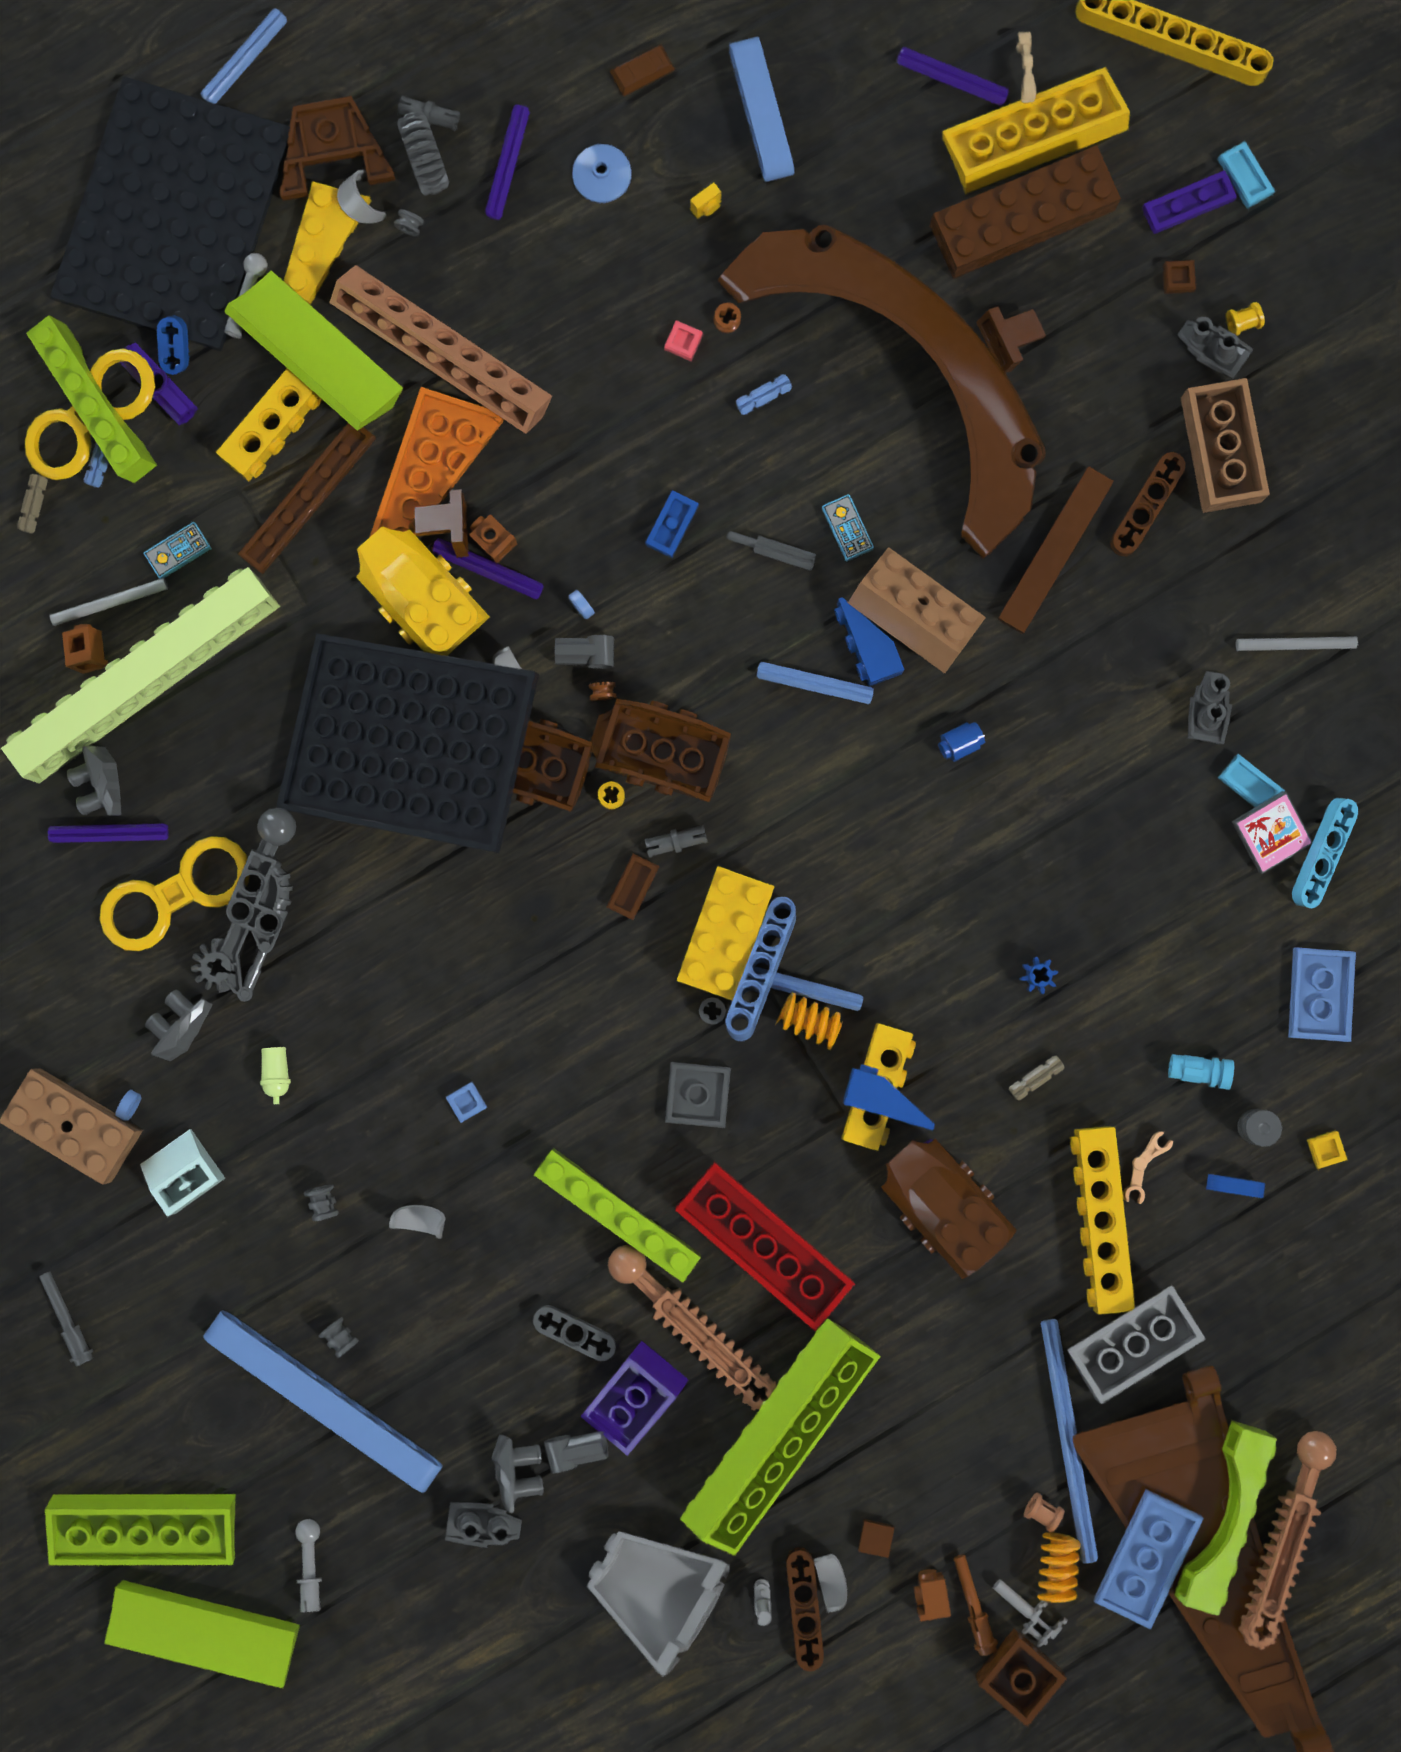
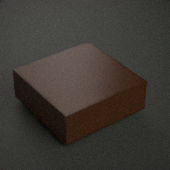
M1194 260L1165 261L1163 263L1164 294L1188 293L1196 290Z
M864 1519L858 1552L889 1558L894 1525Z

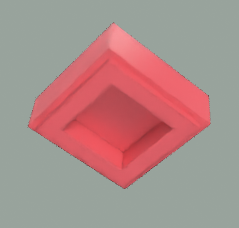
M675 321L664 350L692 361L703 332Z

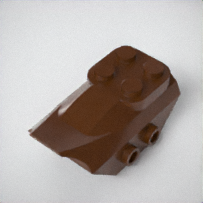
M616 699L614 708L599 715L591 742H593L592 752L597 760L596 768L627 777V783L643 787L644 782L656 786V792L672 796L674 791L710 802L726 759L731 733L696 719L697 714L680 709L678 714L669 711L668 705L657 701H651L649 705L642 702Z
M540 719L539 724L529 721L513 794L517 795L515 800L532 806L535 800L571 812L584 784L590 764L593 742L558 730V724L548 720Z
M936 1139L930 1143H920L913 1140L886 1164L887 1181L881 1188L904 1213L899 1218L911 1231L917 1228L924 1236L920 1239V1242L931 1254L937 1251L962 1279L970 1276L986 1264L1016 1233L1015 1227L991 1202L995 1196L984 1184L978 1187L971 1179L975 1175L973 1171L963 1161L958 1164Z

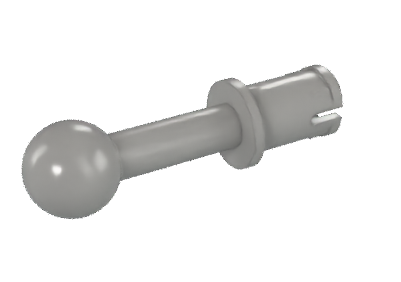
M252 253L245 258L243 266L246 276L239 296L253 287L258 277H261L267 271V261L261 254ZM228 317L224 330L225 334L234 338H241L244 329L231 317Z
M305 1519L297 1525L295 1531L297 1539L302 1543L303 1579L297 1580V1584H300V1612L320 1611L319 1582L322 1581V1578H315L314 1542L320 1535V1527L316 1521Z

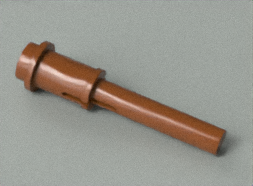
M965 1554L957 1555L953 1559L971 1614L968 1621L976 1641L974 1648L976 1651H979L981 1656L992 1654L997 1651L996 1645L998 1641L993 1638L987 1613L982 1612Z

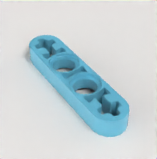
M1335 798L1328 805L1292 890V899L1298 906L1315 908L1322 901L1358 816V807L1353 800ZM1333 831L1335 834V842L1331 847H1329L1327 844V836L1330 832ZM1319 859H1322L1323 870L1317 874L1315 865Z

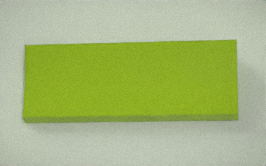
M270 271L244 294L229 302L225 309V313L357 431L392 409L403 389L402 386L273 271Z
M53 1494L45 1508L49 1565H233L235 1560L234 1526L236 1494Z
M122 1580L115 1587L112 1612L104 1644L283 1688L300 1624Z

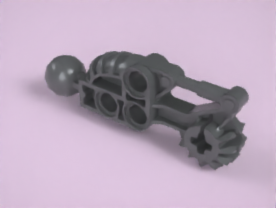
M282 808L268 809L258 820V834L262 839L257 850L254 848L251 850L227 905V917L232 924L226 938H213L211 941L212 950L207 945L202 944L200 950L204 955L194 953L192 959L201 963L191 966V971L202 972L195 978L197 983L206 978L208 981L205 989L209 990L213 982H216L217 991L221 993L231 989L233 993L237 994L239 1000L244 1002L249 1001L253 996V989L261 973L260 969L267 953L273 949L287 917L288 910H286V907L291 905V900L289 899V892L293 891V886L289 883L291 875L281 868L282 864L274 856L278 846L285 845L294 837L296 822L292 814ZM251 874L257 875L261 879V887L257 890L248 889L245 885L246 876ZM238 902L245 903L249 907V915L244 918L237 917L233 913V905ZM266 914L274 915L278 921L277 927L274 929L264 928L261 924L262 916ZM250 930L259 951L243 982L239 953ZM217 958L221 959V965L225 969H219L218 972H214L212 970L213 965L209 962H215Z

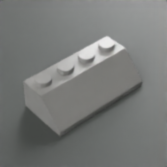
M1171 1285L1067 1350L1094 1398L1102 1404L1204 1341L1205 1337Z

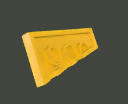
M316 182L312 183L284 278V282L310 305L328 276L329 269L335 258H338L342 252L345 241L359 223L349 217L340 207L337 199L338 188ZM361 195L364 201L369 205L371 202L370 197Z

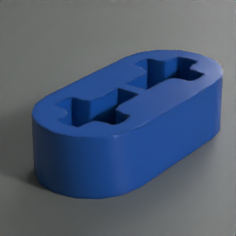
M165 317L157 325L158 361L164 372L173 375L183 372L189 365L188 329L186 323L180 317ZM171 322L174 328H178V333L173 335V343L172 334L166 331V327L170 326ZM173 348L174 357L180 359V363L175 365V368L172 362H168V357L173 355Z
M1208 1174L1206 1189L1263 1198L1265 1183Z

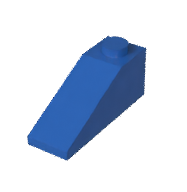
M861 1064L859 1070L852 1068L843 1104L930 1130L934 1129L935 1124L887 1079L877 1075L879 1069Z

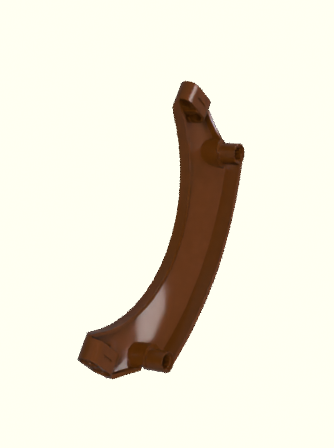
M826 225L817 226L810 233L804 229L763 232L721 274L718 282L738 303L774 294L795 292L821 293L862 304L886 316L902 327L921 344L940 368L959 404L966 427L970 449L971 483L969 503L962 528V538L984 559L1024 520L1023 517L1031 511L1037 473L1034 467L1045 458V447L1020 396L995 357L968 323L919 278L865 243ZM829 231L832 236V242L828 247L823 248L820 244V237L823 233ZM1028 444L1034 445L1038 451L1036 459L1032 462L1026 460L1023 455L1024 448Z

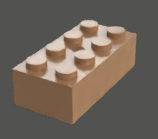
M1247 378L1188 388L1181 397V403L1203 513L1261 503L1270 493Z
M889 547L860 582L848 601L849 605L943 673H946L986 618Z
M41 1068L30 1069L0 1118V1123L102 1185L113 1181L143 1132L141 1128L129 1121L116 1117L113 1111ZM68 1121H70L73 1125L71 1131H69L67 1128Z

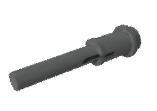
M51 1271L39 1276L64 1331L61 1333V1336H63L72 1356L70 1362L74 1361L77 1367L93 1359L91 1353L94 1351L93 1349L89 1350L80 1326H75Z

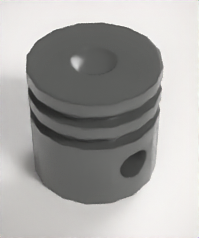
M1250 1109L1241 1115L1237 1124L1238 1133L1245 1142L1261 1147L1273 1145L1278 1141L1282 1133V1124L1278 1116L1267 1110Z

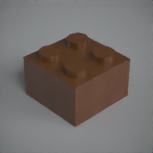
M1015 1628L975 1675L979 1686L1026 1726L1032 1722L1067 1679L1062 1669Z

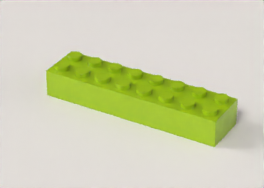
M827 1318L816 1330L814 1337L806 1348L799 1353L797 1360L787 1374L780 1379L778 1386L770 1397L763 1402L751 1423L743 1429L742 1435L734 1446L724 1455L723 1461L715 1472L707 1478L704 1487L695 1499L688 1504L686 1511L680 1519L703 1542L736 1555L881 1356L856 1335Z

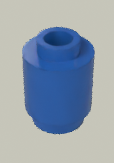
M966 722L942 734L941 742L938 743V746L945 759L950 758L955 762L979 750L980 745L985 743V738L976 722L971 724Z

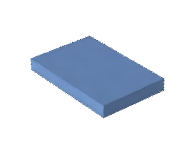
M1293 948L1288 1038L1351 1042L1356 952Z

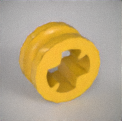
M613 781L606 782L599 788L598 799L605 808L616 809L623 804L625 792L620 784ZM611 787L612 791L614 788L619 790V793L616 795L618 798L617 802L612 803L610 800L607 803L604 801L607 788Z

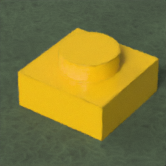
M712 183L690 199V210L697 219L704 214L709 216L719 208L721 190L715 183Z

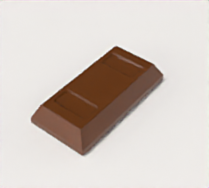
M662 44L615 67L610 70V74L624 97L673 72L675 68Z
M632 854L606 907L634 920L660 866Z

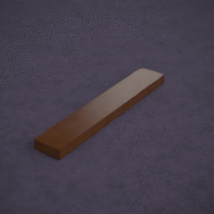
M347 423L241 549L238 555L263 575L376 440V437L364 427L357 431L352 425Z
M1088 466L997 620L1022 635L1025 633L1112 486L1113 480Z

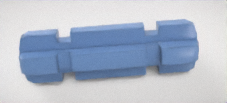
M781 375L775 378L773 383L770 381L751 391L749 396L744 395L738 398L736 406L740 413L745 415L753 411V407L756 406L758 408L777 398L779 393L782 395L790 391L792 386L788 377Z
M95 444L88 465L90 470L86 471L84 482L93 487L101 486L104 478L102 472H106L109 463L98 444Z

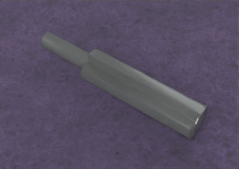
M733 531L728 532V540L753 547L755 553L810 571L815 564L816 554L762 536L754 539Z

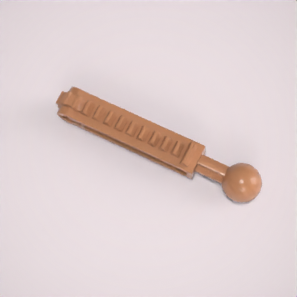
M630 1245L620 1246L615 1249L608 1260L609 1273L613 1279L624 1284L634 1283L653 1302V1307L656 1309L654 1319L657 1320L664 1317L665 1319L662 1324L664 1328L673 1325V1336L681 1333L683 1335L681 1343L690 1342L689 1351L691 1353L697 1350L700 1351L698 1357L700 1362L708 1359L707 1368L709 1370L715 1367L718 1368L716 1372L717 1378L727 1377L725 1386L728 1387L734 1384V1394L743 1393V1403H747L754 1411L756 1409L760 1410L763 1402L770 1397L777 1387L776 1382L772 1381L768 1373L759 1374L761 1371L759 1364L751 1367L752 1358L748 1356L743 1359L742 1348L733 1350L734 1340L731 1339L725 1342L726 1333L724 1331L716 1333L717 1324L715 1322L707 1325L708 1315L704 1314L699 1317L697 1315L699 1307L696 1305L690 1308L689 1297L681 1300L682 1290L680 1288L674 1291L669 1287L665 1289L646 1270L647 1263L644 1254ZM752 1376L753 1384L760 1389L765 1386L766 1395L764 1397L760 1394L754 1397V1389L749 1384Z
M1309 1432L1302 1436L1297 1444V1454L1302 1462V1467L1294 1491L1288 1489L1286 1496L1278 1497L1283 1503L1282 1508H1276L1279 1518L1278 1520H1272L1275 1530L1268 1533V1536L1272 1538L1270 1544L1264 1545L1268 1552L1266 1556L1260 1557L1264 1564L1263 1567L1256 1570L1260 1576L1259 1579H1254L1252 1582L1256 1585L1255 1591H1249L1248 1594L1252 1597L1251 1603L1245 1604L1248 1613L1241 1616L1242 1622L1239 1631H1241L1244 1641L1250 1646L1258 1647L1260 1650H1264V1647L1276 1643L1277 1634H1280L1277 1624L1284 1621V1618L1280 1616L1281 1612L1288 1609V1606L1284 1604L1285 1599L1292 1596L1288 1592L1289 1587L1296 1584L1292 1580L1293 1575L1300 1572L1296 1565L1297 1562H1303L1300 1553L1301 1550H1307V1546L1304 1544L1305 1538L1311 1537L1307 1532L1308 1528L1315 1527L1316 1524L1311 1520L1312 1516L1321 1514L1315 1508L1317 1501L1312 1499V1495L1320 1470L1330 1467L1336 1459V1446L1330 1436L1324 1432ZM1256 1626H1257V1627H1262V1626H1263V1631H1262V1632H1260V1631L1254 1632Z

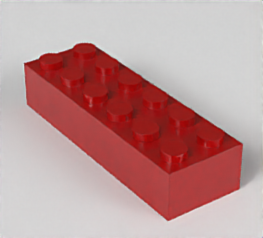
M715 1161L675 1207V1210L814 1331L819 1328L855 1285L848 1275Z

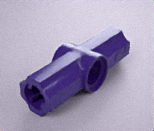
M136 342L126 346L124 349L135 351L148 361L154 373V381L157 379L164 380L163 385L159 389L154 390L152 398L179 426L187 423L197 411V406ZM119 362L141 385V377L137 368L129 362Z

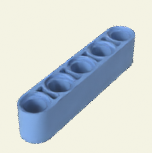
M759 37L730 43V56L764 181L768 182L794 175L790 149Z
M787 897L775 898L770 903L726 1016L728 1034L736 1041H745L754 1033L796 923L795 905ZM784 908L789 910L791 914L786 919H778L774 915L775 912ZM769 936H776L780 939L779 944L774 947L765 945L764 941ZM759 963H765L770 967L768 972L762 975L756 974L753 969ZM748 991H755L759 994V997L755 1002L749 1003L743 1000V995ZM740 1018L747 1020L748 1026L744 1030L737 1031L732 1028L735 1020Z

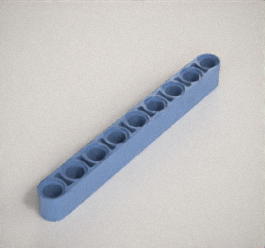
M221 1310L203 1335L204 1339L213 1347L414 1489L424 1493L441 1470L442 1464L432 1455L232 1314Z

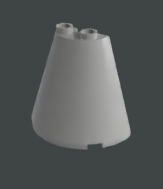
M618 1531L617 1535H611L604 1547V1550L608 1552L604 1561L600 1562L598 1560L590 1570L589 1577L591 1580L587 1587L658 1673L665 1676L679 1662L680 1659L676 1655L689 1649L704 1626L725 1584L720 1582L721 1576L725 1578L728 1576L729 1565L717 1559Z

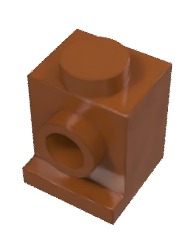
M491 514L486 519L480 516L470 526L472 530L469 534L471 540L497 564L517 545L515 537ZM489 530H493L496 533L495 537L490 540L486 539L485 534Z
M79 624L73 630L62 633L66 667L84 674L105 668L108 665V661L104 659L102 631L93 628L90 624Z
M934 1569L918 1572L919 1586H914V1593L917 1605L923 1606L917 1607L920 1621L950 1617L946 1584L942 1572L936 1573Z

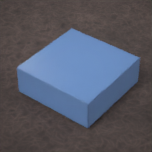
M473 1081L446 1096L460 1123L488 1108Z

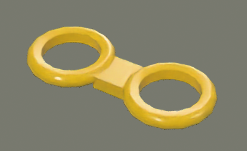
M123 348L110 350L100 356L90 372L102 391L103 375L110 366L126 361L137 368L141 377V389L138 397L126 407H113L123 420L133 419L145 411L152 401L155 381L154 373L148 361L137 352ZM73 406L68 410L54 409L45 411L34 419L27 430L25 438L26 457L32 468L46 478L53 480L68 479L80 472L89 459L92 448L91 433ZM63 421L73 428L77 435L78 447L75 456L69 463L63 467L53 468L43 461L39 453L38 443L41 433L47 426L54 422Z
M210 836L198 840L189 847L180 861L179 873L155 886L147 881L130 880L118 884L107 893L101 904L99 920L103 933L112 944L124 950L142 951L153 947L164 938L170 926L171 913L193 901L206 907L219 908L228 905L248 859L246 853L237 843L225 837ZM213 848L223 849L230 853L235 859L238 868L237 879L233 886L225 893L219 895H208L200 891L192 877L193 864L197 857L204 851ZM250 875L245 877L246 887L249 883ZM141 892L150 896L158 910V921L153 931L139 939H129L121 935L113 921V911L117 902L126 894Z

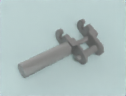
M758 1579L754 1585L755 1615L758 1617V1624L764 1626L771 1621L770 1587L767 1580Z
M1001 1579L993 1586V1589L1022 1615L1031 1619L1028 1623L1025 1622L1023 1624L1024 1629L1022 1633L1027 1634L1029 1632L1038 1640V1647H1041L1043 1644L1047 1645L1049 1637L1054 1639L1062 1630L1061 1625H1065L1068 1621L1063 1616L1053 1627H1049L1039 1618V1615L1042 1613V1607H1046L1048 1602L1042 1600L1033 1608ZM1036 1623H1039L1046 1630L1043 1635L1033 1628Z

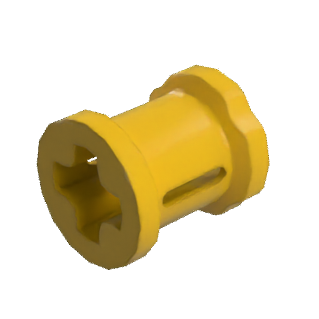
M1258 302L1251 303L1250 307L1238 311L1232 309L1226 312L1228 329L1237 336L1240 335L1241 331L1253 327L1260 329L1265 324L1264 314Z

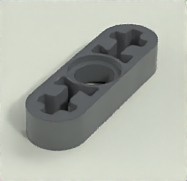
M542 1306L534 1315L533 1324L539 1333L595 1360L606 1361L615 1352L616 1341L610 1333L554 1306ZM548 1312H551L553 1314L552 1320L559 1324L561 1323V1318L567 1319L561 1329V1335L555 1333L558 1329L557 1326L549 1324L547 1328L543 1327V1320L539 1318L540 1314L545 1316ZM573 1324L579 1325L584 1332L583 1338L576 1342L569 1340L566 1336V1329ZM589 1331L595 1333L591 1339L597 1342H601L603 1338L607 1339V1346L611 1348L610 1351L604 1350L602 1354L596 1352L597 1346L590 1342L588 1348L583 1347L582 1345L586 1342Z

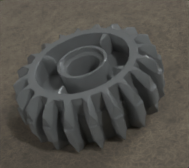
M421 111L417 113L412 112L398 119L397 126L421 192L424 195L436 194L448 188V176L426 115Z

